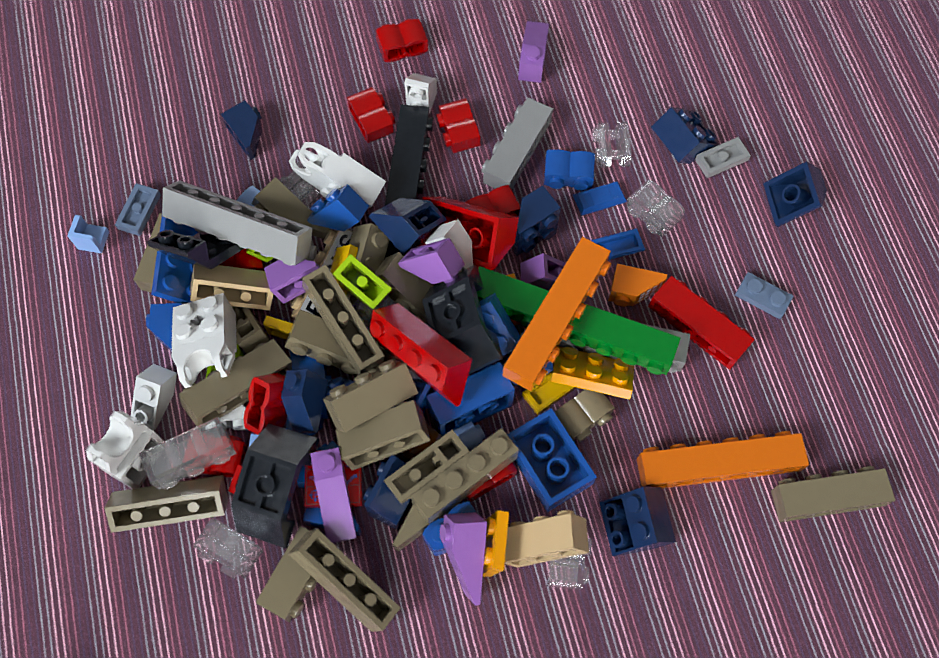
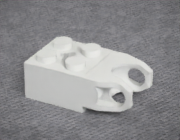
M315 142L303 143L301 149L295 150L289 160L294 172L320 190V194L324 198L333 189L337 188L340 190L348 184L369 205L368 208L372 207L386 182L345 153L339 156L330 149ZM306 148H313V149L316 150V152H317L318 155H316V154H314V153H312V152H310V151H308V150H305V149H306ZM297 156L299 157L303 166L306 167L305 169L299 168L297 166L295 161Z
M224 293L173 307L172 359L177 366L178 377L185 388L191 387L196 381L199 372L208 366H215L216 370L220 372L221 378L228 376L235 360V352H237L236 313Z
M114 411L109 418L110 427L105 436L99 442L91 443L87 447V458L107 474L132 489L140 488L169 445L144 423L123 411Z

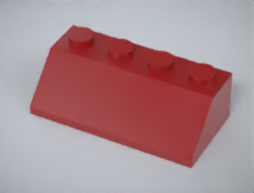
M423 197L422 199L431 201L447 219L445 223L459 219L472 240L474 265L494 270L515 243L519 217L447 197Z
M399 303L373 310L369 328L371 336L398 361L406 363L408 369L454 406H460L473 359Z

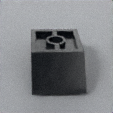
M164 230L159 232L156 237L147 241L149 247L171 258L211 270L245 249L233 242L219 240L216 236L206 232H199L194 236H185L174 233L172 230Z
M476 265L459 272V276L449 283H444L443 281L432 286L422 300L428 326L473 359L469 374L503 359L497 335L486 328L477 296V292L484 288L478 266Z
M268 424L247 449L231 502L236 532L282 548H288L295 520L287 518L301 467L302 465L312 466L310 453L316 452L319 438L273 424Z

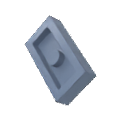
M136 183L115 223L116 228L141 236L161 196L159 190Z
M747 272L735 293L736 297L778 319L783 317L793 298V295L749 272Z

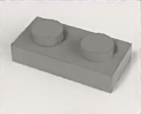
M739 137L697 154L695 161L706 178H710L748 161L751 155Z

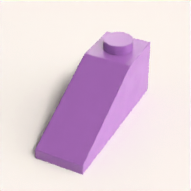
M527 21L519 63L518 80L541 83L549 24Z
M334 448L310 453L326 537L332 543L355 539L356 532L340 449Z
M476 512L444 514V524L440 526L441 541L464 594L474 605H480L487 521Z

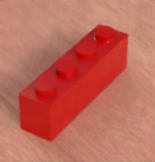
M673 276L654 294L648 306L677 330L690 334V340L729 370L755 340L746 329L735 325L725 313L714 309L704 297L696 295L688 289V286L683 281L677 280Z

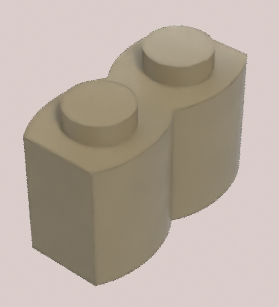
M585 389L554 413L573 442L578 440L580 443L592 434L591 428L597 424L602 427L613 418L611 413H613L615 407L603 393Z

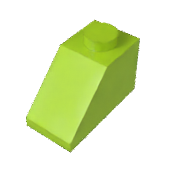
M351 254L332 274L339 285L373 310L392 290L391 287Z

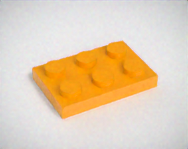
M558 346L561 351L554 362L551 382L625 399L631 398L634 365H628L622 362L620 358L613 359L595 352L587 353L578 351L573 347Z

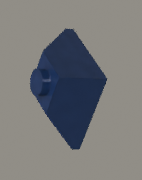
M807 161L763 183L774 223L777 227L823 206L827 192L820 169Z

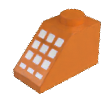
M617 264L613 274L608 301L623 307L628 305L634 306L655 294L665 283L667 274Z

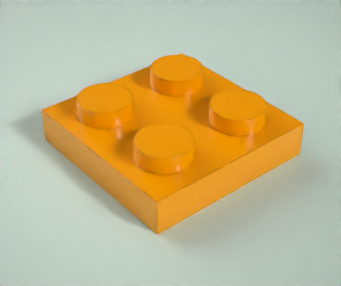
M497 511L485 519L487 521L483 565L484 577H491L504 571L509 512Z

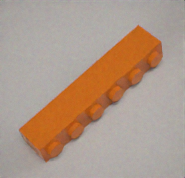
M584 237L580 239L505 363L503 377L531 392L536 384L540 386L548 373L545 370L549 361L554 363L561 351L558 346L562 339L567 341L574 328L571 325L574 318H581L587 306L584 304L587 296L593 297L599 286V283L596 282L600 275L604 277L611 266V262L608 261L610 250Z
M782 431L776 433L774 437L766 438L764 434L750 436L749 440L739 441L738 437H732L716 444H712V441L707 440L698 442L696 446L686 447V444H675L666 450H659V447H650L644 449L636 459L641 486L661 488L800 472L809 466L802 434H791V431Z

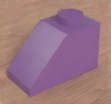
M450 238L413 248L398 262L401 268L431 284L443 281L444 283H449L459 276L458 272L465 265Z
M542 253L520 263L521 281L550 291L566 263Z
M277 260L265 267L264 270L270 291L285 304L305 293L302 286V278L320 267L316 262L303 260L297 265H287L281 260Z

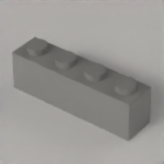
M528 97L523 105L520 104L517 107L514 121L507 124L502 141L498 140L493 148L492 158L490 160L487 159L483 164L481 172L484 173V184L495 189L509 185L511 190L513 189L551 123L553 108Z

